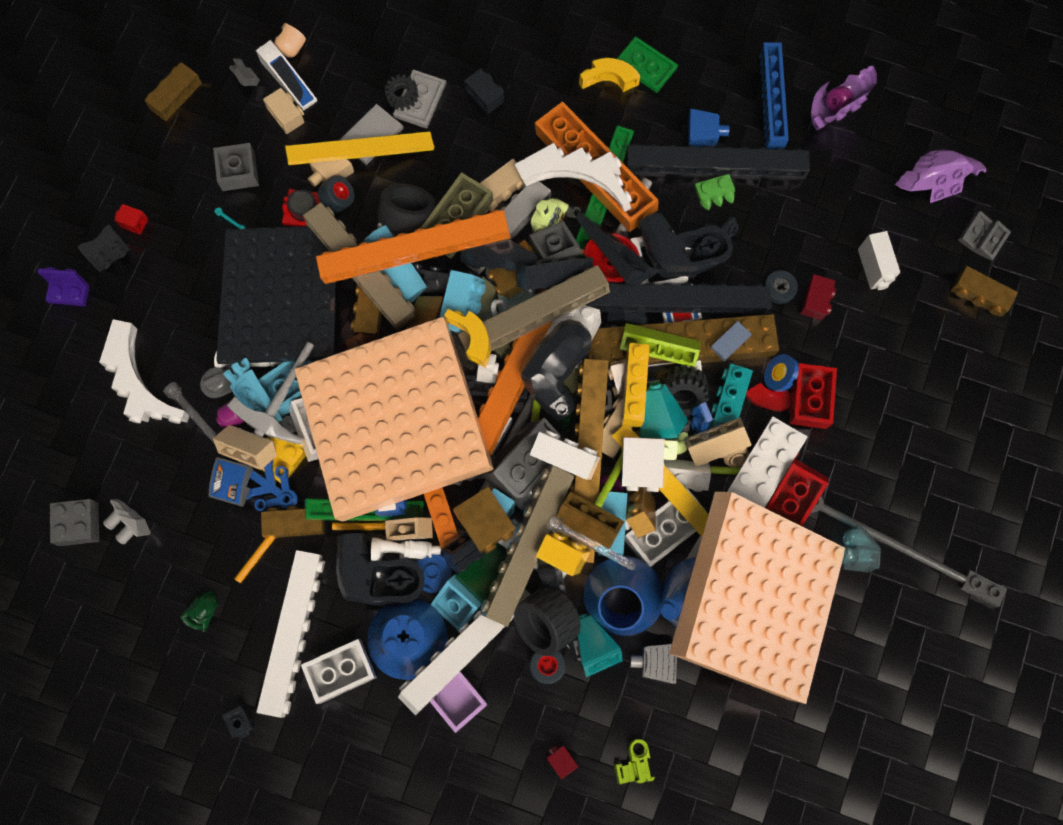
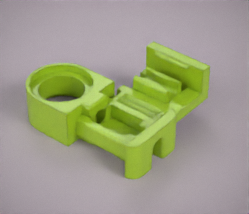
M635 739L628 746L630 761H634V763L628 762V765L625 766L614 764L618 784L632 781L644 783L645 781H653L655 778L650 775L647 758H650L647 743L643 740ZM636 743H640L643 746V753L641 755H636L633 752V746Z

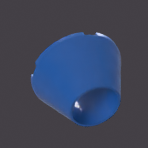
M629 556L612 557L598 564L588 576L584 587L585 607L589 616L591 615L605 631L622 636L638 634L648 629L658 619L661 613L660 604L663 585L657 573L642 560ZM614 588H627L639 597L641 607L632 614L620 615L609 609L604 595Z

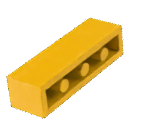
M629 343L627 349L621 422L623 426L641 427L644 422L649 345Z

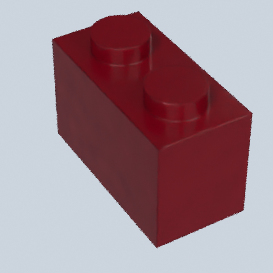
M813 274L808 282L800 314L822 320L826 315H829L832 305L829 304L830 299H833L836 288H834L835 280Z

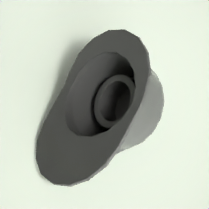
M228 364L221 368L213 367L205 372L201 378L200 385L201 390L206 396L218 398L233 392L230 388L231 382L223 374L225 371L230 370L235 375L231 367L233 364Z

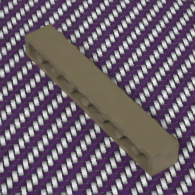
M319 203L303 215L308 227L330 252L340 251L344 247L352 248L358 246L356 238L351 233L348 234L345 231L344 224L340 220L337 221L333 217L335 216L333 211L329 207L325 208L322 203ZM380 271L352 277L396 331L415 318L414 306L410 301L406 302L402 298L403 294L398 287L394 288L390 284L391 280L386 273L382 274Z
M599 266L587 268L583 273L571 276L565 282L553 285L548 290L535 294L532 298L519 302L514 307L501 311L490 319L483 320L482 323L490 339L491 351L610 293L609 283ZM463 331L458 336L465 351H467L471 338Z
M547 466V468L542 470L539 486H536L531 496L533 499L530 505L526 506L523 513L525 517L522 523L518 524L515 530L516 537L509 544L506 551L508 555L498 568L499 575L490 586L489 591L491 593L488 599H485L482 603V616L508 627L538 558L535 556L546 534H549L574 475L555 466Z

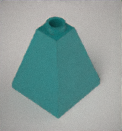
M652 382L646 390L645 417L640 427L639 438H677L688 422L687 417L667 386L660 382Z
M585 614L580 616L581 629L578 639L585 676L588 677L622 662V651L616 642L591 615Z

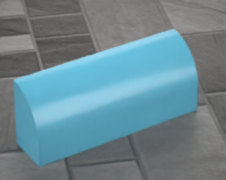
M385 225L371 233L363 243L376 242L380 238H392L393 235ZM411 263L380 270L382 274L386 273L391 280L390 284L394 288L398 287L403 294L402 298L406 302H414L427 288Z

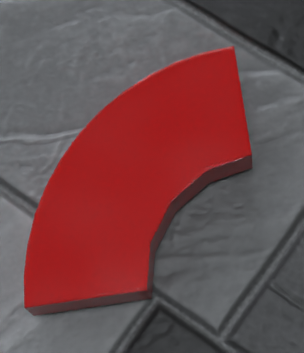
M759 383L746 392V398L760 408L776 412L790 409L791 395L788 390L783 392L771 391Z

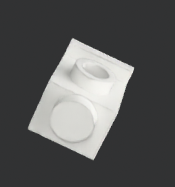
M491 354L486 368L478 366L476 381L496 384L499 363L495 362L496 355Z

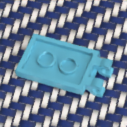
M247 358L243 359L240 362L243 367H240L238 362L234 363L231 367L235 375L230 370L223 373L231 382L230 388L234 395L247 408L265 413L271 400L252 369L248 370L250 367ZM277 411L274 418L279 423L283 419Z

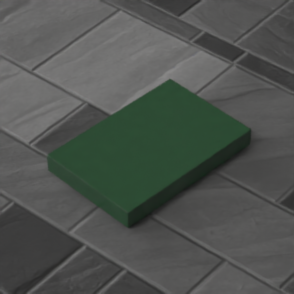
M499 543L495 544L497 546L495 549L487 554L485 553L481 559L475 560L455 578L481 603L488 599L491 593L489 591L490 586L499 575L498 568L508 555L506 553L507 549Z

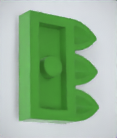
M729 174L694 185L700 204L707 210L711 207V199L719 207L723 203V196L730 203L734 201L735 188Z

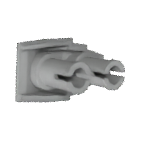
M119 499L110 501L114 511L103 523L111 530L120 521L125 524V527L115 536L120 543L126 544L133 535L138 537L151 533L145 519L139 516L135 510L129 508Z

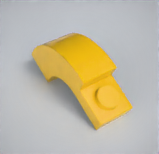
M603 58L592 61V69H587L580 74L579 85L584 89L600 81H611L616 83L625 92L639 85L640 74L634 67L622 60Z
M448 309L444 314L447 323L463 330L471 338L470 346L466 351L468 359L486 368L491 356V343L484 324L470 311L465 316L460 311L455 310L453 312Z

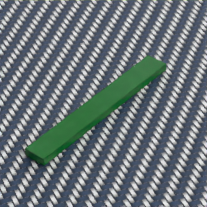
M617 126L609 150L623 163L634 131ZM592 194L585 215L591 221L598 223L600 228L607 208ZM581 225L576 242L580 249H585L587 243L592 238Z

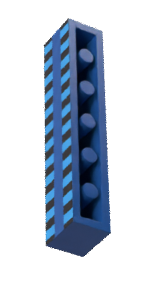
M763 43L759 58L765 148L772 150L784 149L789 139L782 43Z

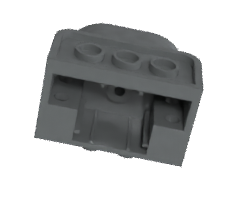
M545 418L526 423L493 458L491 462L494 470L482 473L476 477L478 480L485 478L491 485L490 489L492 491L495 488L515 501V505L523 513L526 506L530 505L533 499L531 495L534 488L539 486L542 470L547 468V466H554L530 455L539 432L545 433L547 430L560 435ZM560 435L559 440L564 441L565 439Z

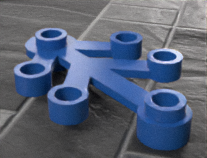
M273 460L264 467L266 478L252 470L250 478L262 487L250 489L246 500L251 499L253 496L273 493L277 496V498L270 500L258 499L255 502V508L258 511H263L268 507L277 505L287 509V507L296 506L298 502L296 492L290 489L288 480L289 470L287 467L279 466L276 468L275 475L280 478L282 489L276 486L272 467ZM281 468L284 470L283 475L280 474ZM286 496L290 498L288 503L285 501ZM261 501L264 503L263 508L259 506Z

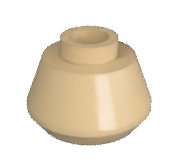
M747 448L742 451L733 452L724 457V462L730 467H740L744 465L750 453Z

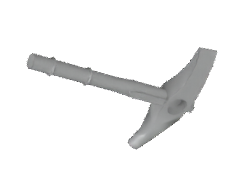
M310 342L306 343L265 413L247 408L236 397L227 405L239 418L255 429L254 433L263 437L265 434L279 440L301 445L304 437L295 435L283 428L275 420L274 416L296 378L295 369L303 366L314 347Z

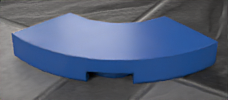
M703 402L692 411L693 421H691L693 435L708 430L709 423L713 420L706 402Z

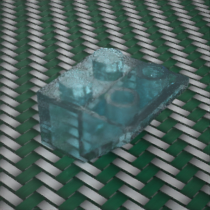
M857 525L847 530L843 536V544H846L842 560L844 569L866 573L879 569L881 548L862 525Z

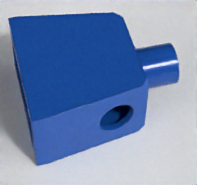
M690 109L688 116V146H715L719 136L729 135V125H719L718 114Z

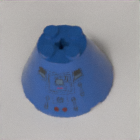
M419 599L409 603L385 605L374 616L367 636L368 650L376 666L385 674L403 680L415 679L417 677L415 673L423 665L425 667L432 663L430 658L437 651L442 653L446 649L444 645L448 642L447 628L442 616L433 606ZM405 633L410 636L409 639L407 638L405 642H402V636Z

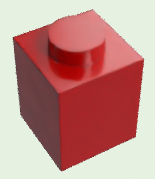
M122 204L120 209L117 210L114 220L120 228L141 235L148 218L143 211Z

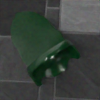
M210 591L202 592L190 603L188 608L183 610L180 619L189 627L205 632L218 605L216 595ZM187 616H189L191 620L195 621L198 624L191 622Z

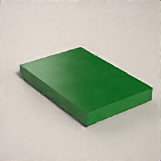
M636 36L617 58L634 67L640 74V82L658 93L678 68V64Z

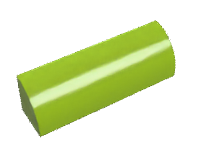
M626 323L620 349L627 351L629 343L649 345L650 357L695 367L700 353L701 341Z

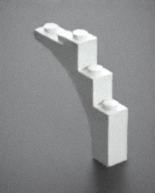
M553 143L515 164L526 186L541 180L557 177L582 179L596 184L607 191L619 203L624 212L631 209L630 201L632 199L628 191L624 192L621 187L623 182L619 177L621 175L619 167L622 165L618 157H613L611 152L593 161L590 153H585L583 148L565 156L562 149H557Z
M112 320L100 363L105 366V370L116 373L111 388L117 392L118 396L128 398L123 414L129 418V421L134 423L148 422L150 417L157 420H162V417L168 418V421L180 424L181 421L188 422V413L161 402L144 385L135 361L137 328L132 323Z

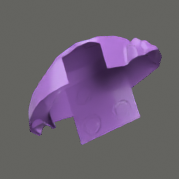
M874 66L863 69L859 75H848L845 83L840 85L846 86L852 91L854 100L840 109L839 112L831 110L826 103L828 92L825 89L828 83L818 90L811 107V122L816 130L824 127L827 122H832L835 119L837 121L841 120L850 110L854 112L861 107L860 104L867 100L866 96L877 83V73Z
M945 149L935 150L920 157L913 171H906L895 185L908 191L932 189L930 203L962 192L964 178L970 173L978 175L980 171L985 173L986 168L981 162L958 152Z

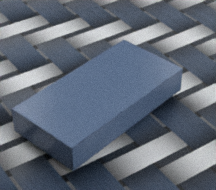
M737 321L710 349L725 361L752 334Z

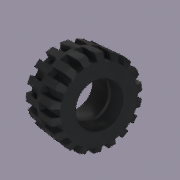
M683 365V367L675 366V369L672 370L670 368L660 379V383L667 386L686 417L692 414L696 406L703 402L707 404L709 400L706 376L702 374L701 370H695L693 366L690 368L687 365ZM680 390H689L690 392H687V393H679V392H677V391H680Z

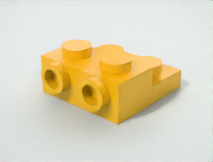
M268 436L267 438L274 443L277 454L272 464L275 480L281 483L280 478L275 475L276 468L279 466L287 467L289 479L306 454L302 444L290 443ZM282 468L280 469L281 475L284 474V470Z

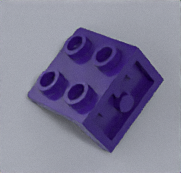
M52 267L38 269L37 273L49 282L46 296L48 303L86 306L90 285L75 270L64 269L62 271Z

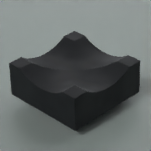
M110 225L104 227L100 235L94 240L78 246V249L99 272L107 269L118 258L124 257L126 252L130 250Z

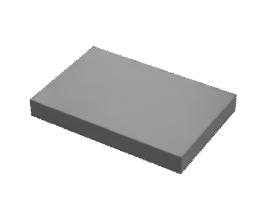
M413 70L410 77L417 84L418 101L417 103L415 102L414 107L410 105L409 110L404 107V111H401L400 107L398 110L395 109L393 116L394 118L427 129L446 86V80ZM404 89L401 97L406 96L409 91Z
M376 104L340 141L397 135L403 129V125ZM375 156L359 159L367 165Z

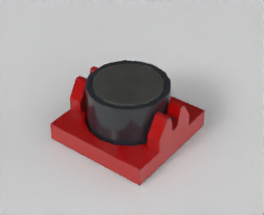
M289 189L288 196L284 197L283 225L295 227L308 226L303 215L321 203L318 193Z

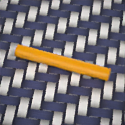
M333 522L332 530H386L385 522Z
M269 536V538L263 540L234 578L236 581L241 583L273 542L274 536Z

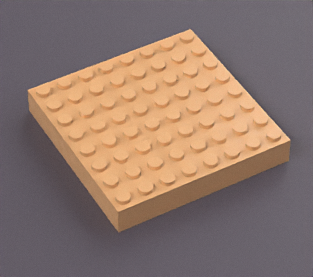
M444 317L295 369L335 519L343 522L494 470L454 340Z
M715 492L669 654L782 698L806 704L845 548L733 492Z

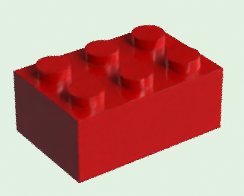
M799 363L798 376L796 380H793L791 388L789 424L827 429L833 424L837 368Z
M794 459L765 506V509L803 526L829 484V478Z

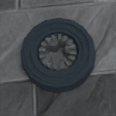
M775 271L764 282V286H770L771 301L774 303H787L797 293V281L787 271ZM782 284L784 286L783 290L778 291L777 285L780 286Z

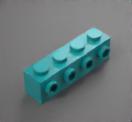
M730 364L728 369H724L721 377L724 382L722 386L718 387L716 397L719 398L717 404L714 403L711 410L713 420L709 423V429L739 418L753 370Z

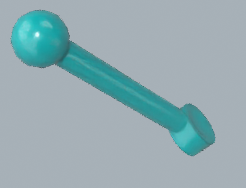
M221 208L215 209L217 216L224 217L239 229H246L244 225L238 224L224 214Z

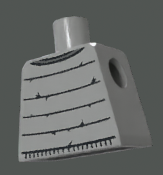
M672 644L643 647L642 655H631L630 667L642 668V677L671 684L676 683L677 657L669 654Z

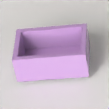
M461 671L430 701L455 733L488 705Z

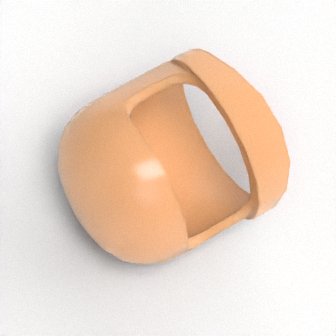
M284 23L281 27V34L275 38L274 45L283 56L291 58L298 54L306 38L297 29Z

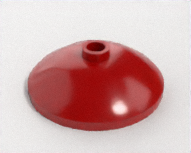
M611 233L640 257L638 249L632 241L622 235ZM591 239L584 249V254L593 257V267L598 265L608 282L618 283L625 281L613 265H608L611 262L593 239Z

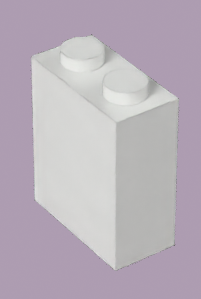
M885 231L868 235L858 249L870 289L877 288L878 290L888 288L889 284L900 273L888 233Z
M624 438L622 486H626V490L638 491L639 487H647V491L659 492V488H663L665 439Z

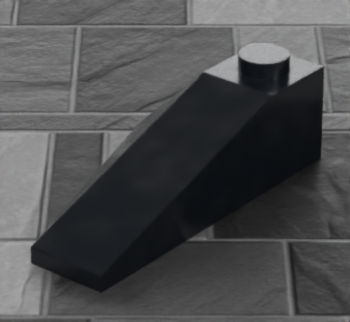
M506 239L461 250L460 261L476 269L481 267H488L490 270L504 268L506 271L516 272V263L535 261L538 257L512 240Z

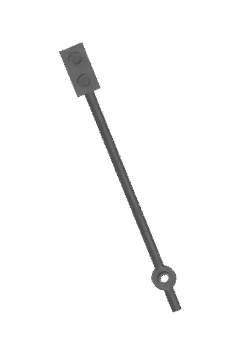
M822 497L819 498L811 513H815L820 510L857 530L864 528L871 537L962 582L961 590L995 607H1000L1007 589L973 571H967L966 575L823 504Z

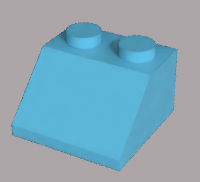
M456 573L446 582L430 605L459 631L479 611L482 603L455 579L459 574Z

